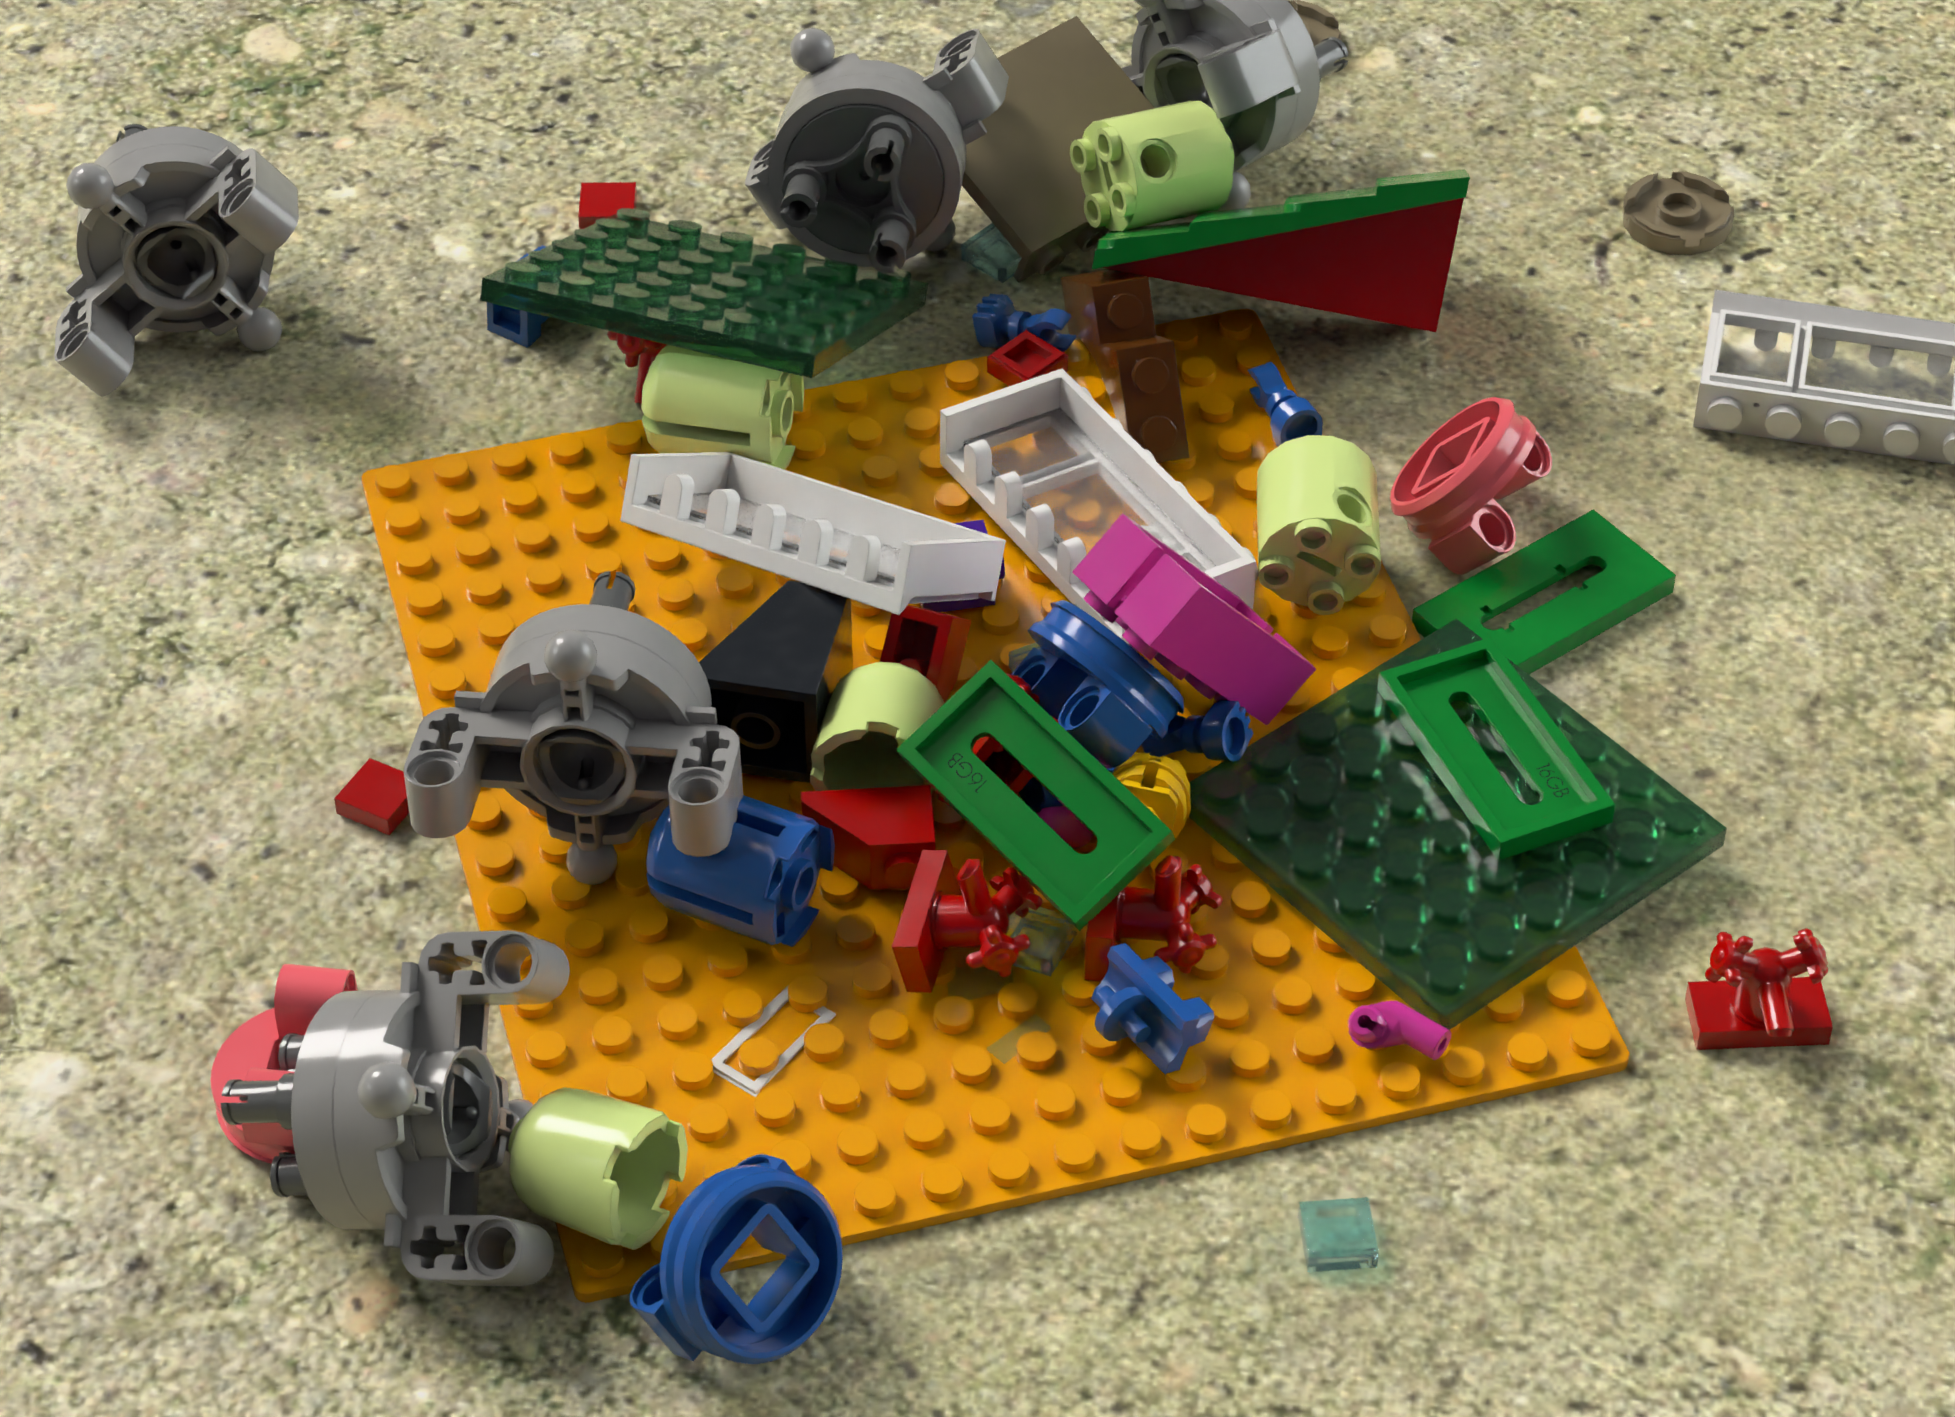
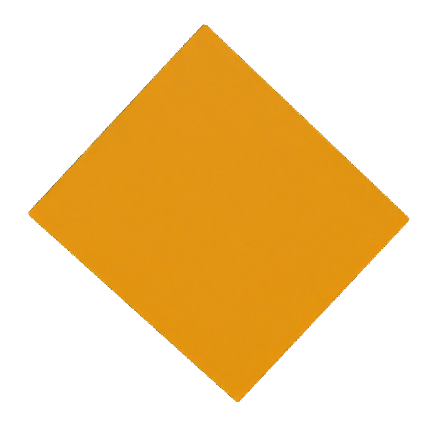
M1251 309L1229 310L1223 313L1155 325L1156 335L1174 341L1189 458L1158 464L1175 481L1181 482L1189 495L1209 514H1213L1219 520L1221 526L1242 547H1246L1251 551L1258 566L1257 472L1267 454L1278 446L1273 438L1270 426L1271 419L1267 415L1266 410L1256 404L1249 390L1258 385L1248 372V369L1272 362L1278 369L1287 389L1292 390L1297 396L1298 394L1257 313ZM1080 339L1074 340L1069 348L1063 352L1069 356L1067 373L1081 387H1085L1091 393L1093 399L1112 418H1116L1104 381L1092 355ZM988 356L957 360L946 364L903 370L892 374L805 389L803 412L794 411L792 425L785 445L796 446L791 461L785 469L787 471L951 523L984 519L988 535L1006 540L1003 553L1005 577L998 581L995 605L941 612L972 620L958 678L947 701L990 660L1005 673L1012 674L1033 647L1038 650L1041 648L1028 633L1030 627L1047 616L1052 610L1050 603L1061 600L1070 602L940 464V410L1009 387L987 373ZM642 420L620 422L588 430L561 433L550 437L507 443L457 454H447L441 457L403 464L387 465L368 470L363 473L361 478L423 718L432 711L455 707L454 696L456 691L486 692L498 654L510 634L522 623L539 613L562 606L589 604L596 578L606 571L611 572V579L607 589L612 588L617 571L629 576L634 582L636 588L635 596L630 603L628 611L648 618L667 629L686 645L698 662L787 581L796 580L620 521L631 454L659 453L648 443ZM1051 429L991 450L992 469L999 476L1015 471L1020 479L1079 458ZM1098 476L1025 501L1030 508L1047 504L1054 516V533L1062 542L1079 537L1085 546L1086 555L1122 513L1141 527L1148 528ZM695 515L706 519V515ZM783 536L782 545L799 550V541ZM830 552L829 560L842 563L847 562V557ZM1382 561L1381 570L1369 589L1354 599L1344 602L1340 611L1330 615L1313 613L1308 606H1302L1280 598L1273 591L1261 585L1257 578L1255 581L1253 610L1274 629L1270 633L1272 636L1275 633L1282 636L1316 670L1268 725H1265L1248 712L1245 713V716H1249L1251 720L1248 728L1252 729L1253 735L1244 755L1238 761H1214L1208 759L1204 753H1190L1186 749L1165 755L1172 760L1179 761L1186 770V777L1190 783L1191 811L1178 837L1127 886L1154 889L1156 866L1166 856L1172 855L1179 856L1182 859V874L1194 864L1200 865L1202 873L1210 880L1213 891L1223 899L1222 904L1217 909H1213L1206 904L1200 906L1196 914H1191L1190 921L1194 933H1197L1199 936L1213 933L1217 939V945L1212 949L1206 950L1202 959L1193 965L1191 971L1187 974L1181 973L1178 967L1171 961L1166 963L1172 969L1175 980L1172 990L1182 1000L1200 997L1214 1011V1019L1205 1041L1188 1047L1180 1070L1164 1074L1129 1037L1110 1042L1096 1030L1095 1020L1100 1007L1091 997L1095 988L1101 982L1085 980L1087 925L1079 931L1035 888V894L1039 895L1043 900L1041 907L1037 910L1029 908L1028 914L1023 919L1019 918L1015 913L1009 917V930L1006 935L1013 938L1026 934L1031 944L1028 949L1019 952L1016 962L1011 966V974L1008 977H1001L998 971H991L985 965L975 969L968 966L966 957L971 953L979 951L981 947L947 948L944 952L932 993L907 992L891 946L910 888L871 890L834 865L832 872L820 868L816 887L808 906L819 909V912L809 930L793 947L782 943L769 945L670 910L651 895L647 880L646 856L650 833L659 817L643 823L631 841L613 845L617 853L616 870L604 883L590 886V884L577 881L570 874L566 865L567 851L573 843L551 837L548 831L547 817L538 814L517 801L504 788L481 787L469 823L465 829L454 835L478 930H513L523 932L555 944L564 951L569 960L570 974L568 983L562 993L551 1002L498 1005L523 1100H528L535 1104L541 1097L561 1088L589 1090L662 1111L669 1120L681 1123L686 1134L688 1151L685 1176L682 1182L670 1179L667 1193L660 1205V1208L670 1211V1215L651 1241L638 1249H630L621 1245H611L555 1222L576 1299L588 1303L630 1294L636 1281L648 1269L660 1263L663 1243L668 1228L679 1207L690 1193L714 1174L735 1167L743 1160L754 1155L765 1154L785 1160L797 1176L816 1187L830 1204L836 1216L841 1233L842 1246L1625 1070L1629 1061V1050L1529 852L1526 851L1499 861L1496 859L1377 690L1379 672L1429 657ZM851 599L853 669L860 666L880 662L891 612ZM920 603L908 604V605H913V606L921 607ZM1137 651L1166 677L1183 696L1184 713L1178 712L1177 715L1185 718L1191 715L1205 716L1217 702L1214 698L1212 700L1207 699L1185 679L1181 681L1157 662L1155 658L1149 660ZM1451 702L1450 705L1457 713V715L1460 717L1454 703ZM1142 746L1136 750L1138 753H1145ZM742 773L744 796L802 815L801 792L815 791L811 783ZM934 790L932 793L936 850L948 851L956 879L959 870L968 859H978L990 896H994L998 891L990 886L989 881L997 875L1003 877L1002 873L1007 868L1013 866L952 807L938 800ZM1093 835L1087 845L1074 850L1079 854H1088L1094 851L1098 842L1097 837ZM1122 938L1121 942H1117V945L1126 943L1142 960L1154 957L1153 954L1156 950L1168 946L1165 941ZM531 954L521 964V981L527 977L531 970ZM788 986V1002L750 1039L742 1043L739 1050L725 1062L728 1066L755 1081L761 1074L769 1073L778 1065L779 1057L806 1031L804 1035V1048L754 1097L715 1074L711 1059L744 1027L757 1021L761 1017L763 1009ZM1398 1001L1449 1029L1452 1035L1446 1050L1437 1060L1431 1059L1407 1044L1371 1050L1358 1046L1352 1040L1348 1029L1350 1014L1356 1008L1363 1005ZM824 1006L836 1013V1016L829 1023H820L810 1027L820 1017L814 1013V1010ZM750 1234L721 1268L720 1273L786 1259V1256L761 1247Z

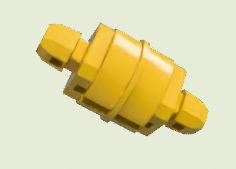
M1135 752L1127 761L1117 766L1113 770L1112 775L1173 832L1176 839L1184 828L1191 811L1190 783L1186 777V770L1179 761L1172 760L1166 756L1157 757L1150 755V753Z

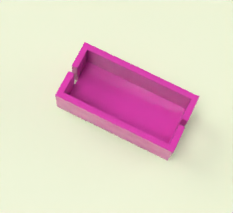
M1123 513L1072 571L1090 589L1084 600L1109 622L1113 623L1116 621L1125 630L1122 634L1124 639L1149 660L1155 658L1172 675L1181 681L1185 679L1209 700L1214 698L1217 702L1219 700L1238 701L1240 707H1245L1250 715L1265 725H1268L1316 670L1278 633L1272 636L1270 633L1274 629L1240 597Z

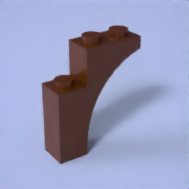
M1111 269L1061 277L1065 311L1072 316L1067 323L1068 332L1071 335H1077V338L1084 343L1092 355L1104 381L1116 419L1120 421L1124 430L1143 449H1147L1152 453L1157 463L1189 458L1174 341L1156 335L1149 278L1135 273Z

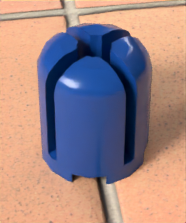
M743 795L737 808L738 817L737 821L733 824L729 845L719 853L695 857L682 853L674 846L672 842L670 808L668 805L660 814L649 837L646 867L651 895L670 910L769 945L782 943L791 947L795 946L807 933L819 912V909L808 906L816 887L820 868L831 872L833 870L835 842L832 829L819 825L812 818Z

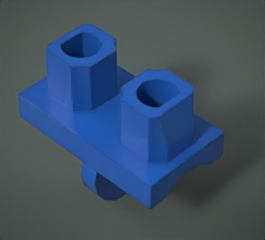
M1126 943L1110 947L1107 955L1109 960L1108 971L1102 982L1095 988L1091 997L1100 1007L1095 1020L1096 1030L1110 1042L1129 1037L1164 1074L1180 1070L1188 1047L1205 1041L1214 1019V1011L1200 997L1182 1000L1172 990L1175 983L1172 969L1160 957L1155 956L1142 960Z

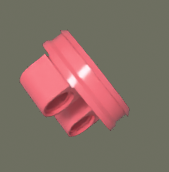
M1486 398L1468 406L1450 418L1427 438L1409 458L1391 489V510L1394 515L1404 517L1407 520L1408 529L1417 538L1431 539L1428 549L1450 571L1456 574H1466L1512 550L1516 542L1515 527L1508 513L1495 499H1503L1546 476L1552 467V456L1547 443L1536 431L1535 425L1526 416L1518 415L1514 411V404L1509 399Z
M284 964L277 978L274 1008L247 1020L226 1039L219 1049L211 1070V1090L216 1106L217 1118L227 1138L247 1155L272 1164L274 1157L279 1156L281 1152L295 1154L292 1130H286L280 1123H242L240 1125H230L227 1123L222 1114L221 1103H246L247 1101H241L239 1097L221 1096L225 1084L232 1079H241L242 1081L279 1080L284 1074L295 1073L294 1071L279 1070V1047L283 1037L290 1033L305 1035L313 1017L328 999L344 991H358L356 976L353 970Z

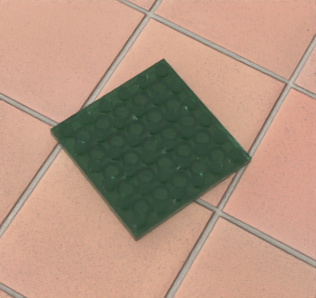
M622 208L617 210V214L608 218L597 219L595 224L585 229H577L574 231V234L562 240H554L551 245L539 251H531L527 257L516 262H508L504 268L483 277L480 301L814 378L925 306L929 283L911 280L912 274L903 269L894 268L895 272L891 274L858 268L857 264L830 260L826 257L823 260L806 256V249L797 245L779 243L774 244L773 248L753 244L754 238L748 234L722 232L720 236L701 232L702 226L692 221L672 220L669 221V224L650 220V213L646 211Z
M1457 619L1252 743L1246 748L1238 761H1223L1189 782L1191 811L1188 816L1415 1011L1449 1030L1724 846L1727 830L1724 825L1508 659L1616 805L1613 823L1498 861L1377 690L1379 672L1483 640ZM1460 700L1451 702L1450 705L1517 798L1522 803L1528 805L1540 803V794L1538 792L1534 793L1489 731V724L1483 723L1469 703Z

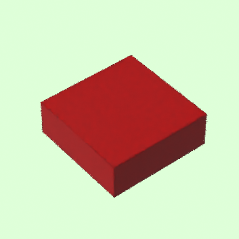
M636 182L581 183L578 214L579 232H635Z
M1025 330L987 357V373L1006 385L1012 386L1062 368L1067 372L1069 356Z
M371 758L367 760L334 798L336 814L389 836L409 814L404 772Z

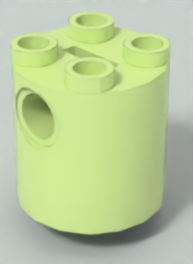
M1186 101L1093 121L1085 129L1083 137L1074 140L1070 146V159L1074 169L1081 175L1082 187L1086 196L1084 200V213L1087 221L1094 228L1105 226L1110 231H1125L1217 210L1227 202L1232 188L1234 167L1232 142L1225 132L1220 119H1217L1214 110L1202 101Z
M1307 435L1284 442L1269 452L1257 472L1258 579L1261 585L1270 589L1284 600L1308 606L1313 613L1330 615L1340 611L1344 602L1354 599L1369 589L1381 570L1377 472L1370 457L1354 443L1334 436Z

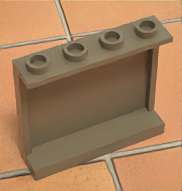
M1077 16L998 57V60L1009 76L1005 99L994 113L981 121L987 129V133L966 145L967 158L962 187L1020 255L1021 260L1013 276L1017 282L1026 279L1036 272L1040 275L1050 273L1062 263L1066 255L1079 248L1082 252L1094 248L1098 245L1099 239H1102L1110 231L1105 226L1094 228L1086 219L1084 213V200L1086 196L1082 187L1081 175L1074 169L1070 159L1071 143L1074 140L1081 139L1085 129L1093 121L1154 109V106Z

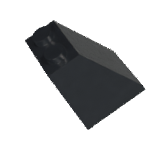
M789 580L699 662L710 687L712 707L716 708V724L732 729L739 737L742 773L810 783L812 770L811 754L828 701L839 680L853 670L851 599L802 582Z

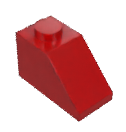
M907 605L900 615L891 613L880 662L899 663L917 670L935 685L944 703H946L958 678L972 620Z
M929 785L801 792L802 815L814 819L819 825L828 827L833 831L835 842L833 865L871 890L910 888L922 850H936L931 786Z

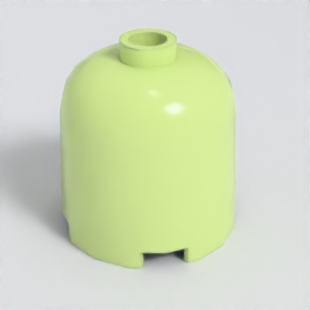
M876 662L860 666L842 677L828 701L811 754L812 770L810 783L814 790L827 791L928 785L900 757L896 749L944 704L935 685L917 670L899 663Z
M561 1088L538 1099L526 1115L514 1126L508 1144L510 1177L513 1189L519 1199L536 1214L611 1245L638 1249L653 1239L670 1215V1211L660 1208V1205L667 1193L670 1179L682 1182L685 1176L688 1151L685 1129L681 1123L669 1120L667 1115L659 1110L589 1090Z

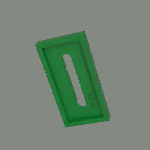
M1593 509L1414 608L1412 622L1417 632L1441 652L1491 637L1520 677L1524 678L1673 593L1676 575ZM1587 565H1597L1603 568L1602 572L1582 582V587L1578 588L1575 586L1509 623V627L1506 630L1503 628L1491 630L1482 625Z
M1491 637L1379 672L1378 692L1498 861L1613 823L1616 804ZM1460 700L1469 703L1483 723L1489 724V731L1534 793L1538 792L1540 794V803L1528 805L1522 803L1454 711L1450 705L1451 702Z
M992 660L983 666L896 749L900 757L1000 855L1016 868L1079 931L1175 840L1173 832ZM983 737H990L998 741L1017 762L1097 837L1098 842L1094 851L1088 854H1079L1071 848L973 753L976 741Z

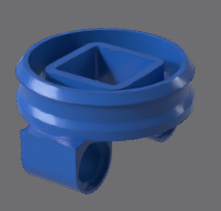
M1068 601L1050 603L1052 610L1042 621L1035 622L1028 630L1030 636L1041 648L1038 650L1033 647L1011 675L1024 679L1031 686L1032 693L1040 698L1039 705L1050 716L1056 718L1058 723L1105 768H1115L1127 761L1149 735L1157 740L1164 738L1168 733V724L1178 712L1184 713V698L1171 682L1151 663L1098 620Z
M765 1154L751 1156L735 1167L725 1169L709 1177L685 1199L668 1228L663 1243L660 1263L648 1269L636 1281L630 1293V1304L673 1354L694 1361L704 1351L742 1364H762L780 1359L799 1348L813 1335L825 1319L835 1299L843 1263L842 1238L836 1216L830 1204L819 1190L808 1181L797 1176L785 1160ZM751 1234L761 1247L784 1254L786 1259L748 1305H746L721 1276L720 1270Z

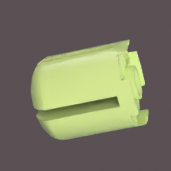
M676 341L668 344L652 362L642 388L641 408L644 413L642 422L648 443L659 453L730 452L785 470L796 448L793 445H785L792 425L794 411L803 412L804 379L802 366L790 364L793 355L686 341Z

